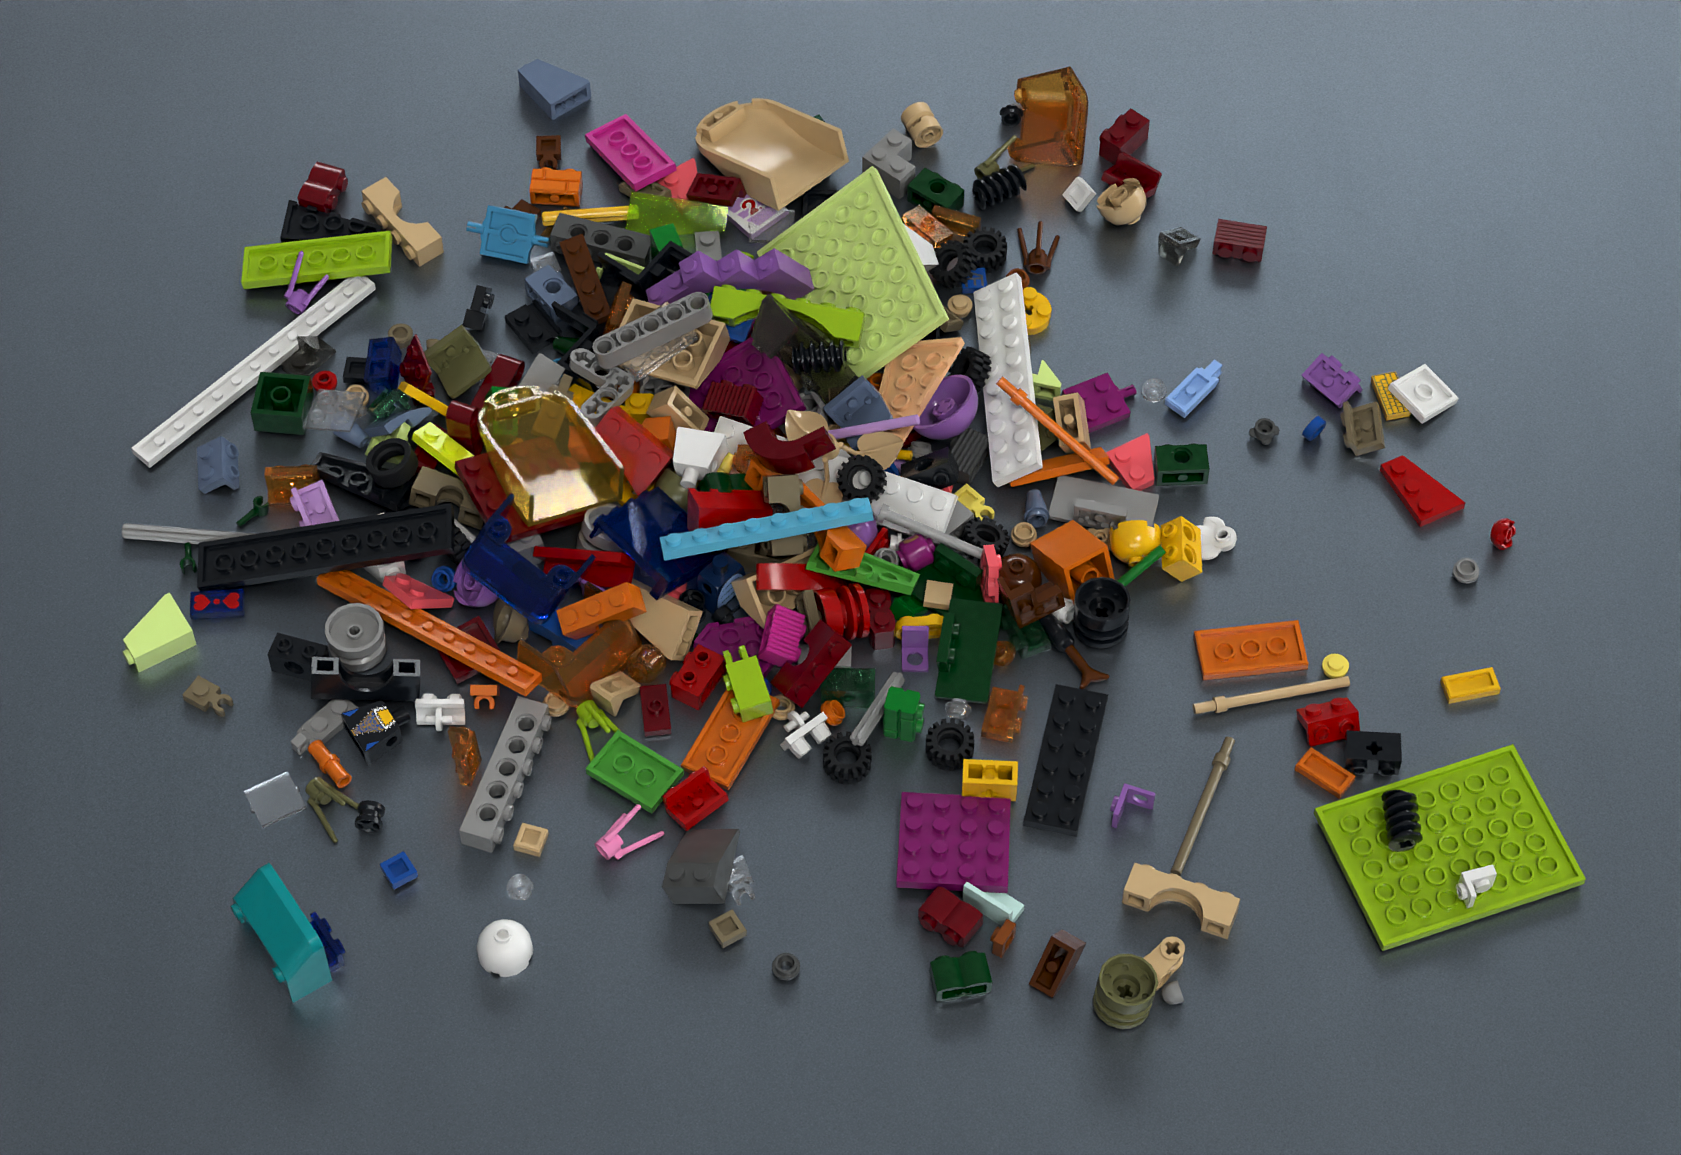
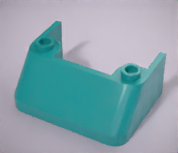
M267 863L261 866L232 898L234 904L230 907L241 924L249 922L273 959L275 967L271 970L279 984L282 982L286 984L290 999L294 1003L331 982L332 977L324 946L318 934L272 865Z

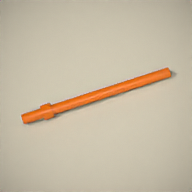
M1003 376L999 379L996 385L1011 397L1010 400L1015 405H1021L1110 484L1114 485L1119 477L1028 399L1027 393L1021 388L1017 389Z

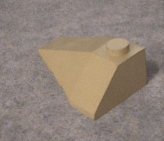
M816 546L804 550V554L792 555L775 563L807 564ZM756 571L731 582L740 606L763 629L767 613L775 604L793 610L797 606L795 598L802 593V591L756 590Z

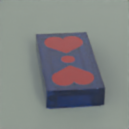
M244 589L191 592V619L244 616Z

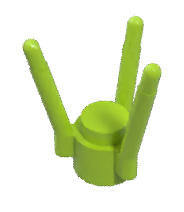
M587 700L576 709V713L579 716L576 723L581 730L591 762L595 756L586 727L596 728L600 725L606 733H610L611 730L614 733L617 730H621L606 716L602 709L598 708L593 700Z

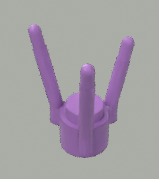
M300 251L288 290L284 294V297L288 299L285 306L298 315L304 313L310 301L329 279V275L326 274L309 294L302 289H297L296 292L293 291L302 263L303 251Z

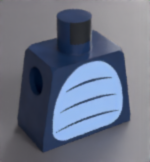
M726 552L714 556L712 562L699 573L696 590L703 593L706 610L712 615L718 608L725 604L727 605L736 597L731 582L746 575L744 567Z

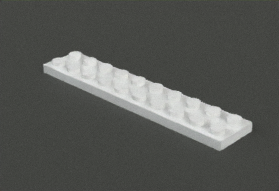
M1017 272L973 292L979 351L989 355L992 363L989 365L991 371L987 373L990 376L984 381L986 384L983 387L992 482L997 487L1043 468L1037 419L1021 405H1015L1010 400L1011 397L996 385L1003 376L1017 389L1021 388L1027 393V398L1036 405L1022 279Z
M720 416L714 433L725 434L729 448L728 452L737 458L731 465L733 468L729 474H746L751 459L757 457L747 444L743 432L753 427ZM776 435L778 440L788 441L787 438ZM837 456L828 461L829 482L837 483V478L840 476L837 474L838 469L842 470L843 466L841 464L843 462H849L847 458ZM822 457L813 460L815 468L797 474L804 484L815 478L825 480ZM866 470L858 471L853 477V485L857 489H864L871 482V475ZM886 472L887 477H885V480L887 481V486H883L884 493L878 495L880 498L877 501L873 499L871 500L872 503H870L877 525L910 536L916 534V532L884 520L883 523L877 521L884 503L889 506L888 510L945 533L958 496ZM843 495L842 502L850 501L847 497ZM931 539L934 544H940V542Z

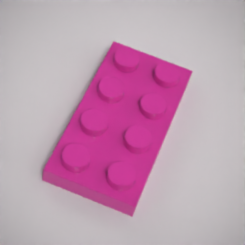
M627 114L585 134L586 142L635 192L677 171L675 162Z

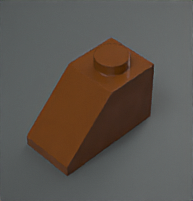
M1063 929L1052 935L1029 985L1052 998L1055 997L1075 968L1086 942Z

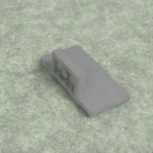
M1063 475L1057 478L1049 509V519L1067 523L1074 520L1081 526L1102 530L1104 528L1110 529L1111 527L1115 530L1118 528V523L1130 520L1147 521V526L1152 527L1159 495Z

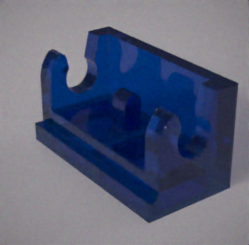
M394 337L369 339L364 381L369 384L372 391L376 394H379L378 386L386 387V391L389 394H397L402 352Z

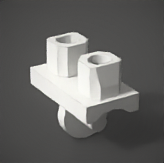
M423 694L421 699L415 700L417 725H435L436 731H442L443 725H465V702L460 694H450L447 696V699H437V696L434 694Z
M796 711L789 712L787 714L789 722L784 725V729L787 732L793 729L796 731L786 737L780 746L784 751L790 749L798 759L812 749L804 737L811 734L819 745L831 736V732L825 724L828 717L822 712L805 724L804 721L809 718V714L806 711L800 715Z

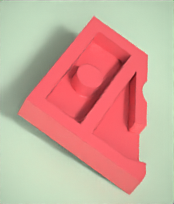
M694 158L677 166V171L655 181L671 190L672 196L668 200L682 216L702 205V203L690 202L686 196L697 174Z
M1148 433L1106 452L1109 456V465L1126 488L1142 491L1154 485V470Z
M994 544L983 545L979 567L983 570L980 584L984 602L999 603V584L997 578H999V570L1002 569L1000 554L996 555Z

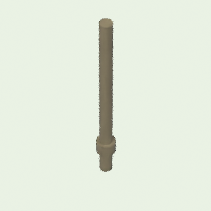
M1225 737L1220 751L1214 756L1212 771L1172 866L1171 873L1181 876L1221 775L1228 768L1231 760L1229 756L1235 743L1232 737Z

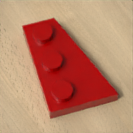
M1403 455L1380 466V472L1419 527L1465 507L1466 502Z

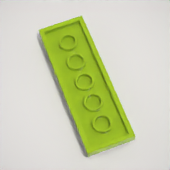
M391 231L244 247L241 279L243 289L289 284L300 251H303L304 255L296 283L320 281L326 274L329 275L328 280L390 273L392 254Z

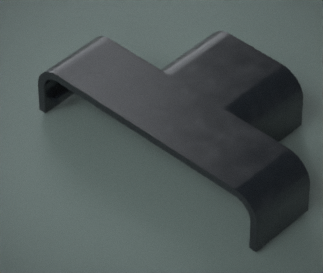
M669 241L638 275L600 252L597 255L603 267L600 282L614 319L599 324L597 320L585 314L581 301L571 311L556 301L551 304L559 319L583 333L580 339L557 362V364L565 368L562 375L566 374L573 377L572 382L595 393L600 388L599 386L570 369L571 352L575 349L583 348L594 353L592 347L594 341L598 337L619 328L632 299L648 302L646 290L680 269L679 262L692 255V253ZM620 368L627 373L630 372V370ZM598 370L595 372L597 375L605 376L608 374L604 370Z

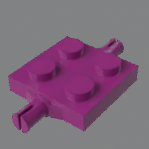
M1108 372L1062 390V395L1078 392L1083 398L1089 433L1129 418L1131 411L1126 405L1124 398L1137 394L1133 384L1122 389L1115 386Z

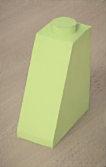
M170 592L165 594L123 639L126 650L122 651L128 665L134 664L139 673L197 645L193 630Z

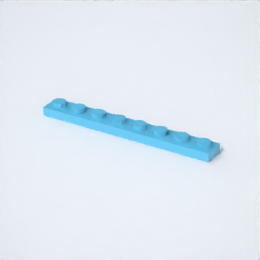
M854 498L850 501L828 503L814 508H802L788 513H776L762 518H750L736 523H724L720 526L705 529L698 528L694 531L679 534L672 533L660 537L664 561L873 521L874 518L869 498Z

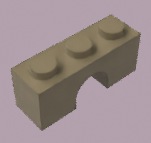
M422 466L411 488L409 504L423 508L436 506L442 502H452L460 508L458 522L482 530L485 522L461 479Z
M799 475L762 476L765 503H779L783 506L785 513L804 508L803 505H800V495H803L804 487L802 479H799ZM806 534L766 541L767 555L804 554L803 548L807 546Z

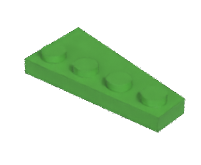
M819 544L815 547L805 568L806 570L907 595L912 594L920 577V574L866 552L859 567L835 572L819 556Z

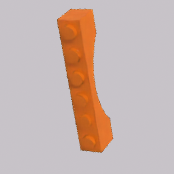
M753 458L750 461L744 480L753 490H760L763 493L762 476L781 474L768 470L757 458ZM803 483L804 492L803 495H800V505H803L804 508L824 506L825 504ZM847 526L813 532L818 540L819 556L835 572L860 566L867 545Z

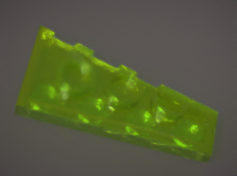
M631 191L626 229L650 235V229L673 223L679 236L694 235V232L719 230V232H725L729 207Z

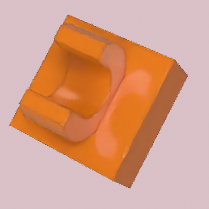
M470 685V696H477L474 700L475 709H480V701L482 699H488L490 703L489 709H494L496 702L492 696H500V685Z

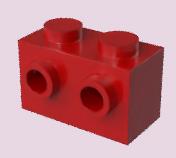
M698 644L693 652L689 651L679 672L675 671L671 676L669 682L671 697L699 711L726 673L724 656Z

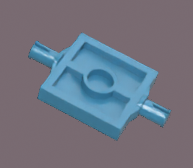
M488 205L486 218L483 223L468 221L467 226L471 227H466V231L480 234V254L528 264L530 261L531 250L534 245L548 248L550 244L546 243L550 242V237L536 235L537 214Z

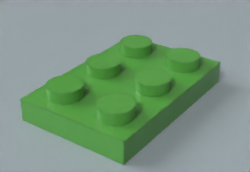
M617 730L586 767V774L636 805L639 804L641 808L652 814L663 801V795L670 788L675 787L684 776V769Z

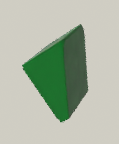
M907 594L896 597L891 605V611L897 621L904 616H923L929 610L928 607H923L922 603Z

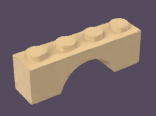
M387 177L362 190L363 202L361 204L364 211L368 215L372 214L376 223L381 225L383 230L391 231L393 243L395 245L399 244L403 248L409 260L413 259L420 267L444 253L442 237L428 222L408 223L397 216L402 208L400 191Z
M1134 863L1123 891L1122 903L1149 912L1154 906L1162 902L1175 901L1183 903L1197 914L1201 931L1228 939L1238 913L1240 898L1235 897L1229 892H1219L1208 888L1203 883H1193L1184 880L1173 873L1167 874L1158 871L1147 864Z

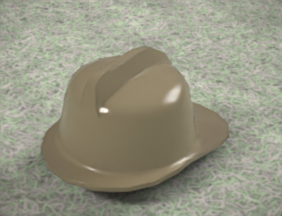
M507 589L499 596L494 609L493 627L496 644H499L501 641L516 643L518 640L525 641L528 638V614L514 604L512 593Z

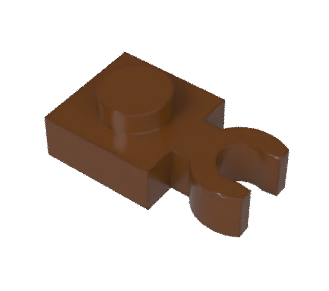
M561 135L536 136L537 161H540V169L551 166L553 170H558L557 160H561Z

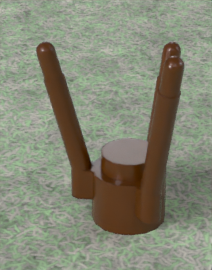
M1039 221L1036 248L1028 254L1022 228H1018L1017 232L1024 259L1023 267L1027 268L1030 273L1037 275L1050 270L1051 260L1060 236H1055L1048 255L1045 254V251L1041 249L1043 222Z

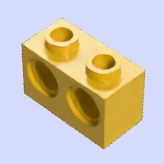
M1182 516L1162 524L1161 547L1166 551L1162 556V569L1181 582L1202 573L1200 528Z

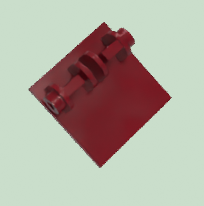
M414 334L411 344L407 347L404 360L400 363V375L404 378L405 382L435 398L436 391L430 378L432 371L418 336ZM412 398L414 406H417L419 401Z

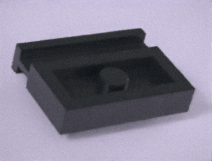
M536 299L532 300L530 305L527 306L525 304L505 315V322L532 354L552 344L557 336L563 337L562 330Z

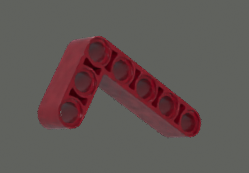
M499 354L491 366V372L485 377L471 405L455 400L449 404L446 412L448 436L474 456L480 455L485 446L484 397L492 386L516 388L524 373V361Z

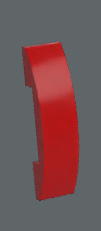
M756 564V590L803 592L804 590L831 587L837 592V588L840 585L848 587L851 581L806 570L807 564Z

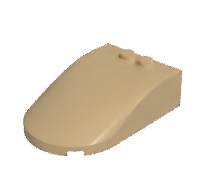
M752 98V103L738 104V101L725 104L706 115L696 128L697 135L695 139L699 151L724 176L741 178L747 195L778 211L849 162L840 128L770 99Z

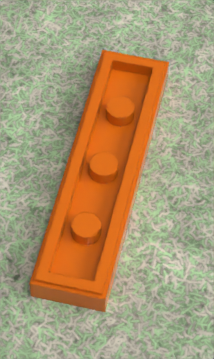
M1102 447L1088 450L1104 465L1110 464L1109 456ZM1076 453L1042 460V469L1009 482V485L1011 487L1093 468Z

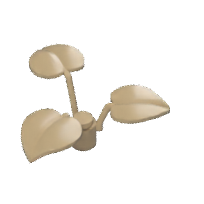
M787 411L785 431L788 441L801 438L823 426L828 432V423L822 415L812 411ZM883 431L863 434L857 441L860 451H855L845 446L843 442L837 443L835 437L828 433L834 441L836 449L821 456L823 458L825 480L815 478L806 482L805 485L825 505L828 503H840L843 501V493L839 490L838 487L840 485L838 483L829 482L828 461L836 458L840 449L854 456H870L885 470L896 460L903 446V440L892 433Z

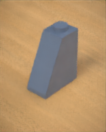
M536 59L518 69L519 86L551 120L591 99L590 82L587 79Z

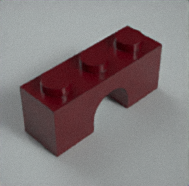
M821 619L804 639L809 645V653L806 659L797 666L786 662L770 682L784 696L801 708H803L852 646L842 635Z

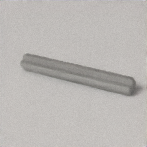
M901 672L891 673L851 733L850 739L854 746H863L882 718L888 689L891 686L898 688L903 686L905 679L902 677L903 674Z

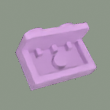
M323 480L299 490L296 487L291 489L293 497H290V502L295 512L300 511L303 519L299 521L301 527L340 521Z

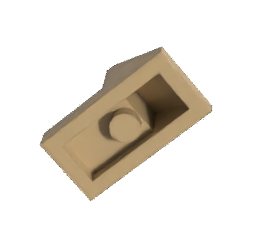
M620 671L591 683L590 690L596 705L615 717L623 700L638 694L641 685Z

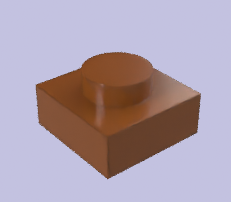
M1006 919L1002 927L997 926L990 939L993 942L992 954L1000 958L1004 956L1015 938L1016 923Z

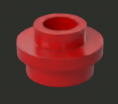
M320 371L312 378L313 388L322 395L334 392L338 384L336 375L331 371Z

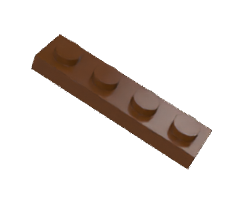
M583 234L559 242L585 314L597 320L599 324L614 319Z

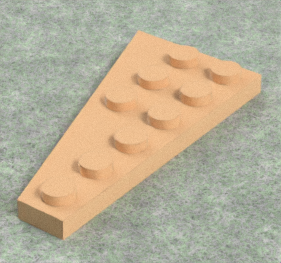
M962 337L918 341L885 365L879 392L893 419L916 414L919 417L921 416L965 343ZM914 426L883 432L892 433L900 437L904 443Z

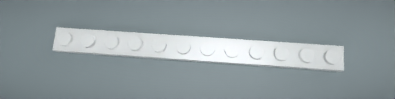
M366 276L349 277L134 445L131 448L133 454L151 468L256 385L260 372L271 373L376 290L375 283Z

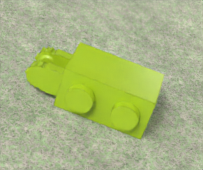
M745 645L739 646L738 650L742 660L732 662L733 659L729 650L723 651L727 675L723 676L726 690H732L734 698L730 699L734 714L740 713L742 722H746L774 713L756 655L748 657Z

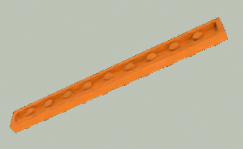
M349 570L323 573L316 577L317 585L350 603H362L371 606L379 612L382 620L525 697L542 682V673L422 609H410L392 593Z

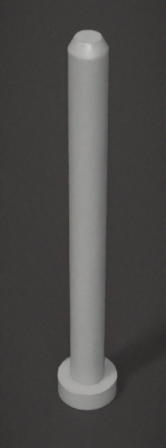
M883 503L877 521L883 523L884 520H887L981 559L982 548L888 510L889 506Z

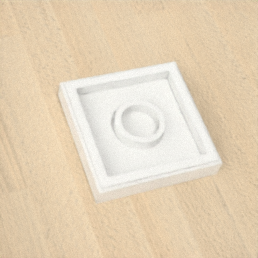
M1426 364L1390 383L1388 390L1421 424L1455 405L1459 399Z

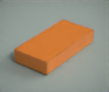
M1312 747L1295 765V771L1338 799L1343 796L1356 778L1354 774Z

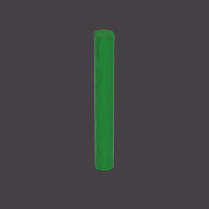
M1158 545L1116 581L1126 587L1161 558L1166 551L1161 545Z

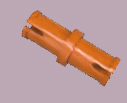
M315 740L309 745L308 752L319 763V769L324 774H328L338 788H343L351 782L352 777L340 764L339 757L336 754H332L321 740Z

